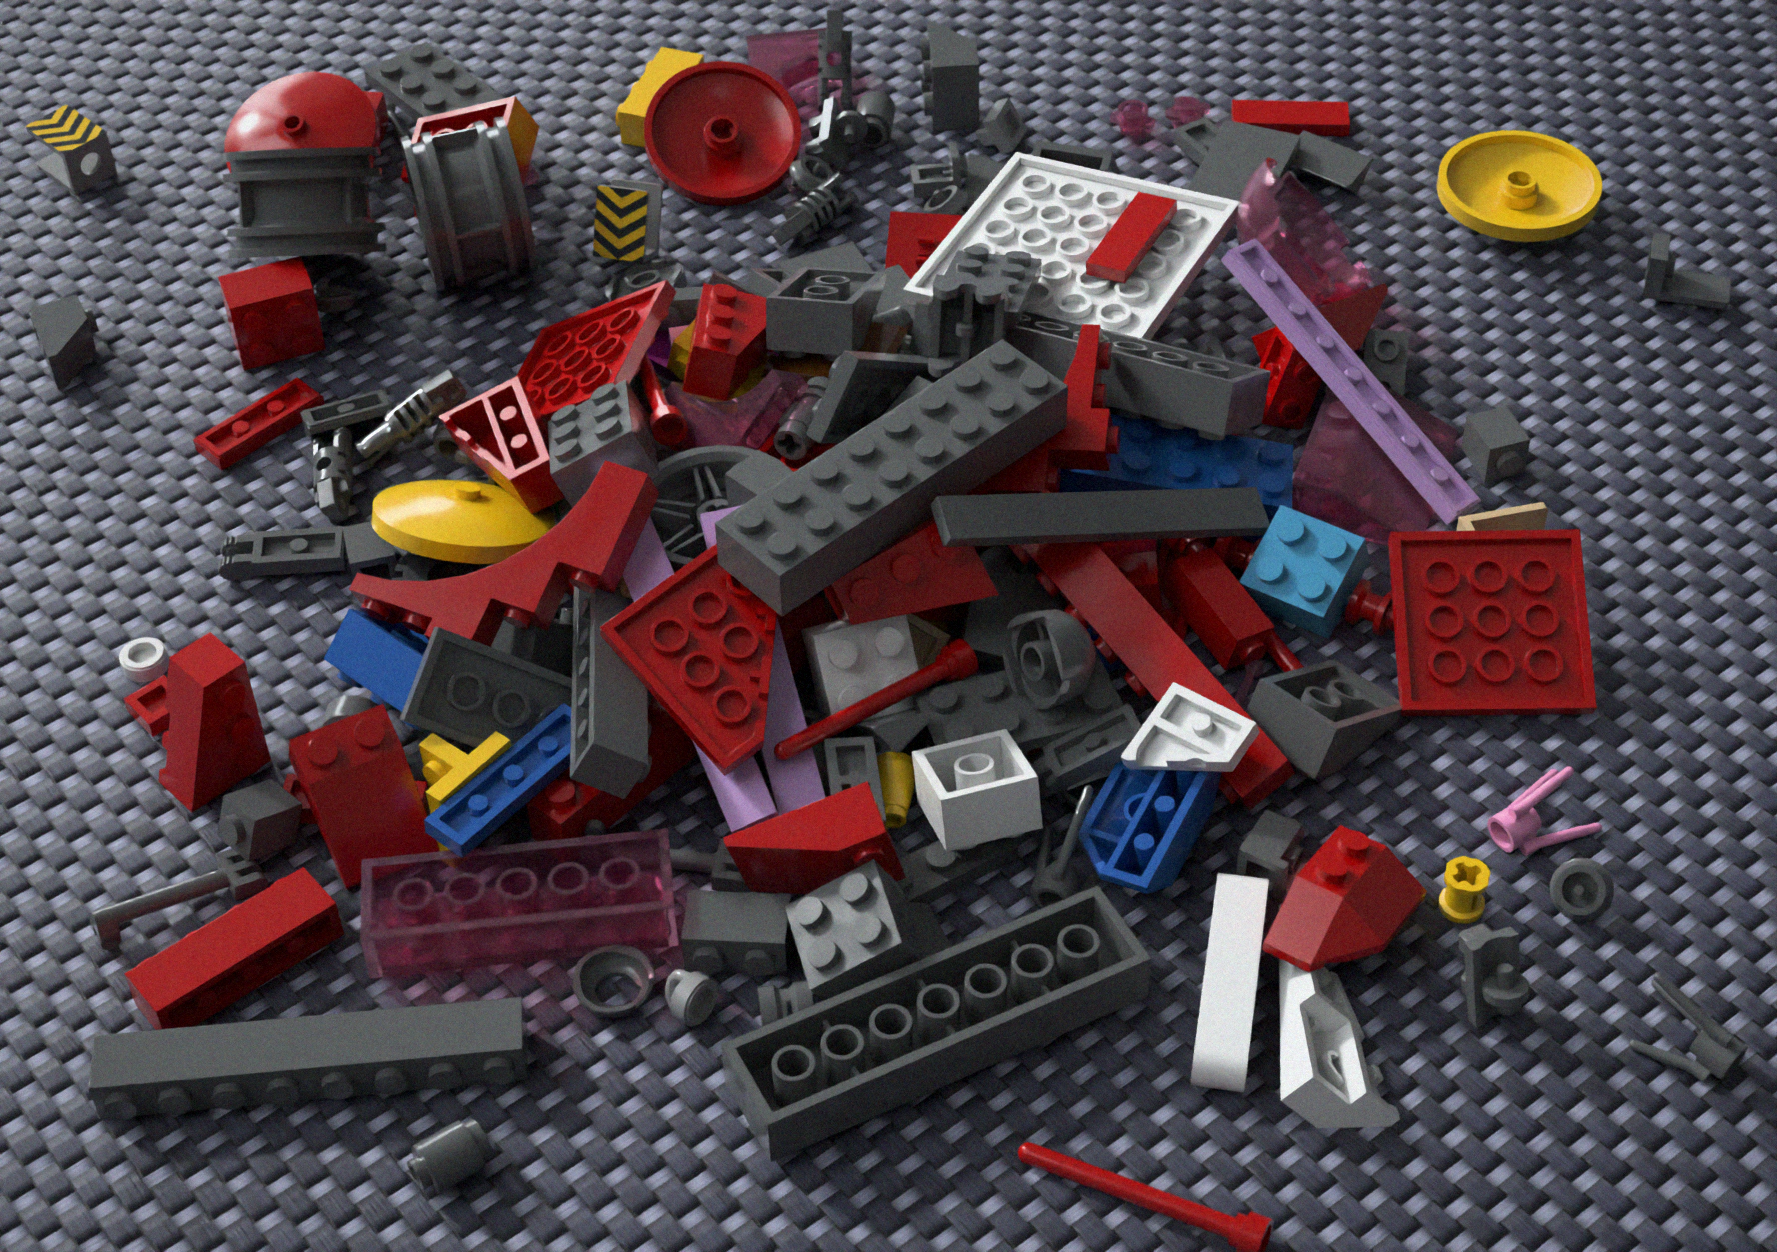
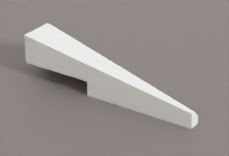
M1279 958L1281 1101L1316 1128L1390 1127L1400 1120L1398 1110L1395 1106L1385 1102L1378 1092L1377 1086L1383 1080L1382 1074L1375 1065L1367 1067L1361 1041L1365 1036L1338 975L1332 971L1329 972L1325 967L1307 972Z

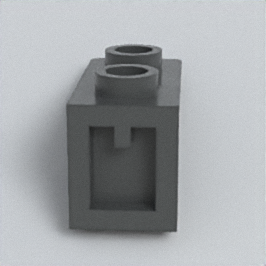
M1654 233L1645 272L1642 298L1655 299L1660 302L1697 305L1702 308L1727 309L1731 279L1724 276L1675 270L1677 253L1669 252L1671 235Z
M1369 329L1363 343V363L1403 408L1410 332Z

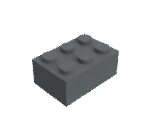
M626 379L616 385L608 383L599 387L592 393L589 400L576 407L573 404L564 406L555 412L551 420L548 421L550 475L572 508L588 491L605 460L647 473L651 479L660 475L655 439L649 426V416Z

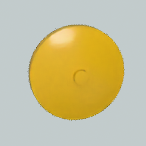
M1503 130L1478 134L1453 146L1440 163L1437 193L1440 202L1448 213L1474 231L1503 240L1538 242L1567 236L1587 225L1599 208L1602 179L1599 170L1591 159L1567 142L1535 132Z
M423 480L390 487L380 492L374 498L371 525L374 531L382 539L400 549L433 559L471 564L500 563L534 544L555 526L553 513L547 507L531 514L502 487L463 480Z

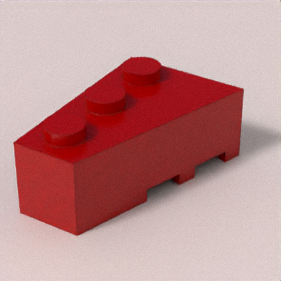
M703 284L692 331L682 392L727 401L747 380L749 371L753 367L758 368L762 364L764 355L768 351H774L766 350V297L740 292L726 284Z
M518 376L438 416L460 450L531 514L565 498L550 475L549 440L540 410Z
M934 516L823 589L837 617L851 625L999 595L974 546L943 547Z
M211 632L169 657L165 709L170 712L169 731L162 734V746L167 750L166 768L159 770L158 782L189 811L194 812L248 775L258 771L263 765L271 761L244 660Z

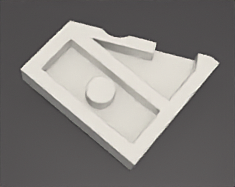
M1173 682L1125 749L1121 759L1124 766L1129 769L1233 772L1260 731L1256 722Z

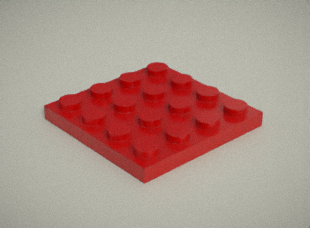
M667 279L541 330L516 376L519 377L540 410L547 431L548 421L551 420L555 412L570 404L575 405V407L589 400L592 393L605 384L614 383L616 385L625 379L630 384L632 378L641 369L640 363L646 351L655 342L654 335L661 322L668 316V308L677 293Z
M1580 529L1390 532L1388 545L1399 703L1402 709L1401 716L1594 713L1597 705Z

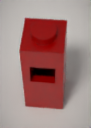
M1212 547L1174 560L1162 591L1223 669L1228 670L1243 663L1244 665H1251L1261 659L1267 651L1266 645L1275 626Z

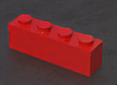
M302 867L287 877L277 880L272 886L242 904L235 905L227 913L200 929L188 933L180 941L153 957L143 960L138 966L124 973L135 1005L155 1030L194 1027L343 936L344 932L337 904L310 873Z

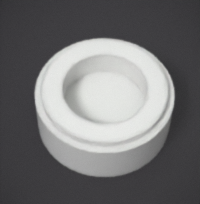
M144 637L135 639L125 645L119 655L124 675L135 682L155 680L162 676L169 666L166 647L163 642L156 638Z

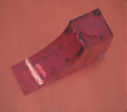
M827 28L746 36L747 64L773 77L793 98L802 91L818 85V31H825ZM838 53L830 55L828 59L829 65L838 66L841 63L842 57Z
M771 369L767 376L749 392L740 397L721 402L717 399L682 392L684 383L672 381L670 386L664 390L669 405L675 406L682 411L688 425L685 438L675 444V446L681 452L715 445L742 446L758 450L780 427L779 419L793 402L799 401L809 385L799 374Z

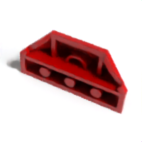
M1340 825L1296 875L1263 942L1262 950L1307 972L1323 969L1325 963L1347 962L1383 952L1425 899L1427 890L1386 845L1368 838L1359 831L1350 830Z

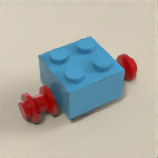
M1280 505L1264 537L1258 539L1254 544L1244 541V536L1218 537L1213 550L1229 570L1232 566L1243 569V576L1239 582L1263 612L1328 639L1345 607H1347L1345 621L1352 625L1362 618L1372 622L1374 634L1382 636L1388 629L1394 631L1392 590L1382 597L1372 592V582L1365 579L1360 581L1370 562L1365 538L1283 505Z

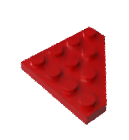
M714 544L600 626V636L724 776L763 748L777 612L718 564L717 544Z

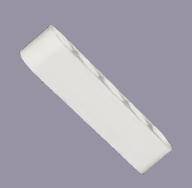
M1218 873L1190 1085L1244 1092L1269 879Z

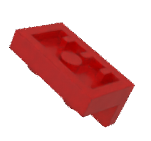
M1276 326L1259 366L1261 369L1271 371L1262 424L1299 430L1305 423L1323 379Z

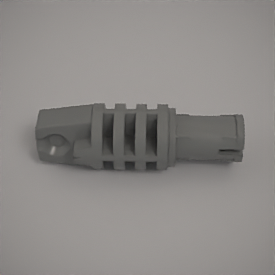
M448 369L415 389L416 392L414 394L410 393L406 396L405 401H400L396 404V408H391L386 412L387 415L384 416L385 421L380 426L355 443L360 453L371 465L375 464L384 454L401 442L405 444L407 442L411 443L417 434L421 435L425 432V428L433 426L435 424L434 421L440 420L438 416L453 408L467 394L464 386L454 373Z

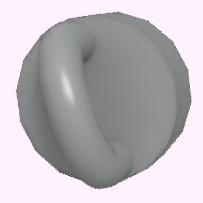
M683 969L674 970L668 976L665 985V998L670 1008V1014L674 1019L690 1027L697 1026L707 1019L716 1004L718 990L717 984L713 979L699 972L690 973Z

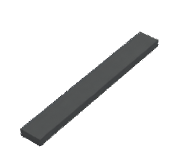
M1257 487L937 496L930 504L943 547L1264 535L1270 525Z

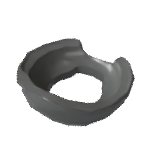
M623 945L601 946L588 952L578 961L573 973V991L584 1009L598 1017H626L634 1012L650 994L655 980L654 966L647 955L636 947ZM620 976L631 980L640 992L632 1003L612 1006L599 1001L595 993L596 989L603 980Z

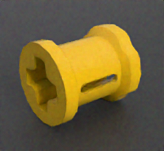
M1460 856L1453 858L1447 863L1444 873L1446 888L1442 890L1438 902L1442 915L1448 920L1455 923L1468 924L1481 918L1485 909V899L1482 893L1487 890L1490 879V871L1481 860Z

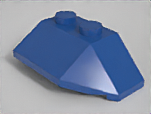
M1123 761L1116 763L1087 813L1078 835V839L1100 879L1146 894L1172 886L1213 810L1222 771L1129 769L1124 766Z

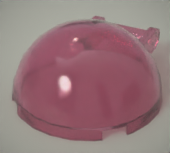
M1267 157L1252 173L1240 195L1236 213V232L1239 246L1256 238L1315 307L1318 305H1328L1372 288L1373 281L1364 262L1359 260L1352 266L1342 251L1350 242L1334 220L1289 171L1282 178H1279L1272 172L1271 169L1278 162Z

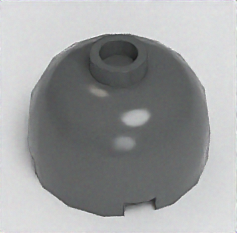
M1039 610L1019 614L1009 622L1007 629H1014L1011 634V641L1003 643L1002 653L1005 671L1017 695L1027 694L1030 700L1035 702L1029 704L1030 707L1034 709H1049L1063 705L1079 696L1088 687L1094 675L1095 646L1089 633L1077 618L1060 610Z

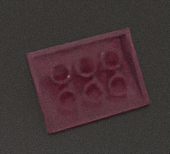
M1381 383L1449 462L1456 443L1458 430ZM1328 387L1293 478L1292 509L1365 538V541L1389 546L1388 538L1390 532L1427 531L1433 508Z

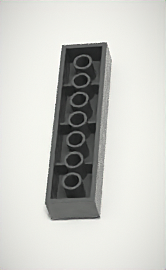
M931 299L916 302L909 350L929 359L931 320L928 319V310ZM1025 309L1017 329L1007 328L1006 342L1063 382L1075 357L1082 323ZM1101 328L1104 342L1111 343V366L1109 370H1102L1101 384H1106L1107 386L1106 405L1118 408V415L1134 419L1143 418L1144 415L1158 419L1157 425L1169 429H1183L1184 426L1198 429V436L1210 440H1224L1227 435L1244 433V429L1262 423L1271 371Z
M1003 339L715 522L718 564L783 617L934 516L930 504L937 496L967 494L1066 428L1068 386Z
M1097 885L721 1044L725 1083L770 1162H773L1147 998L1149 995L1151 957Z

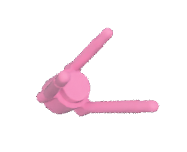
M1570 766L1564 768L1561 772L1557 769H1551L1512 804L1489 818L1487 822L1492 839L1502 850L1510 853L1519 847L1524 856H1528L1542 847L1600 832L1602 825L1600 823H1592L1536 837L1537 830L1541 828L1542 824L1537 811L1533 807L1574 774V769Z

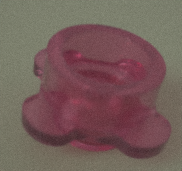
M1180 96L1175 99V104L1172 108L1166 109L1165 116L1167 119L1172 120V125L1175 128H1179L1203 118V115L1209 114L1210 105L1205 102L1200 103L1194 97Z
M1124 101L1118 105L1117 111L1110 114V122L1116 123L1120 127V132L1124 135H1137L1143 129H1152L1155 126V119L1148 117V106L1142 101Z

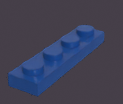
M565 703L560 705L425 818V832L463 858L570 767L571 707Z

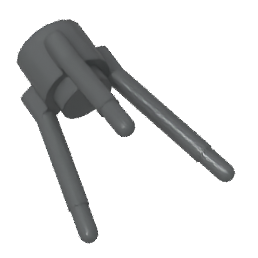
M1090 785L1085 786L1058 860L1054 861L1051 865H1049L1053 828L1050 825H1046L1043 828L1036 877L1030 889L1034 901L1042 909L1095 887L1101 880L1096 870H1094L1081 885L1079 870L1069 863L1093 794V787Z
M1655 973L1651 981L1652 987L1701 1030L1689 1049V1052L1697 1057L1695 1061L1634 1039L1629 1042V1048L1687 1071L1703 1083L1707 1081L1711 1074L1721 1081H1725L1743 1059L1748 1046L1718 1026L1662 973Z

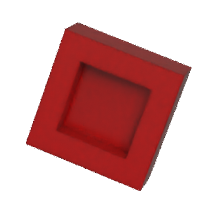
M165 675L124 698L127 712L152 737L169 728L170 712L165 709L167 677Z

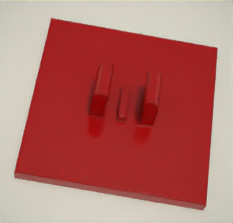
M890 211L885 269L900 265L911 280L964 215Z

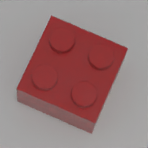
M301 256L218 276L232 339L244 371L326 349L314 289Z

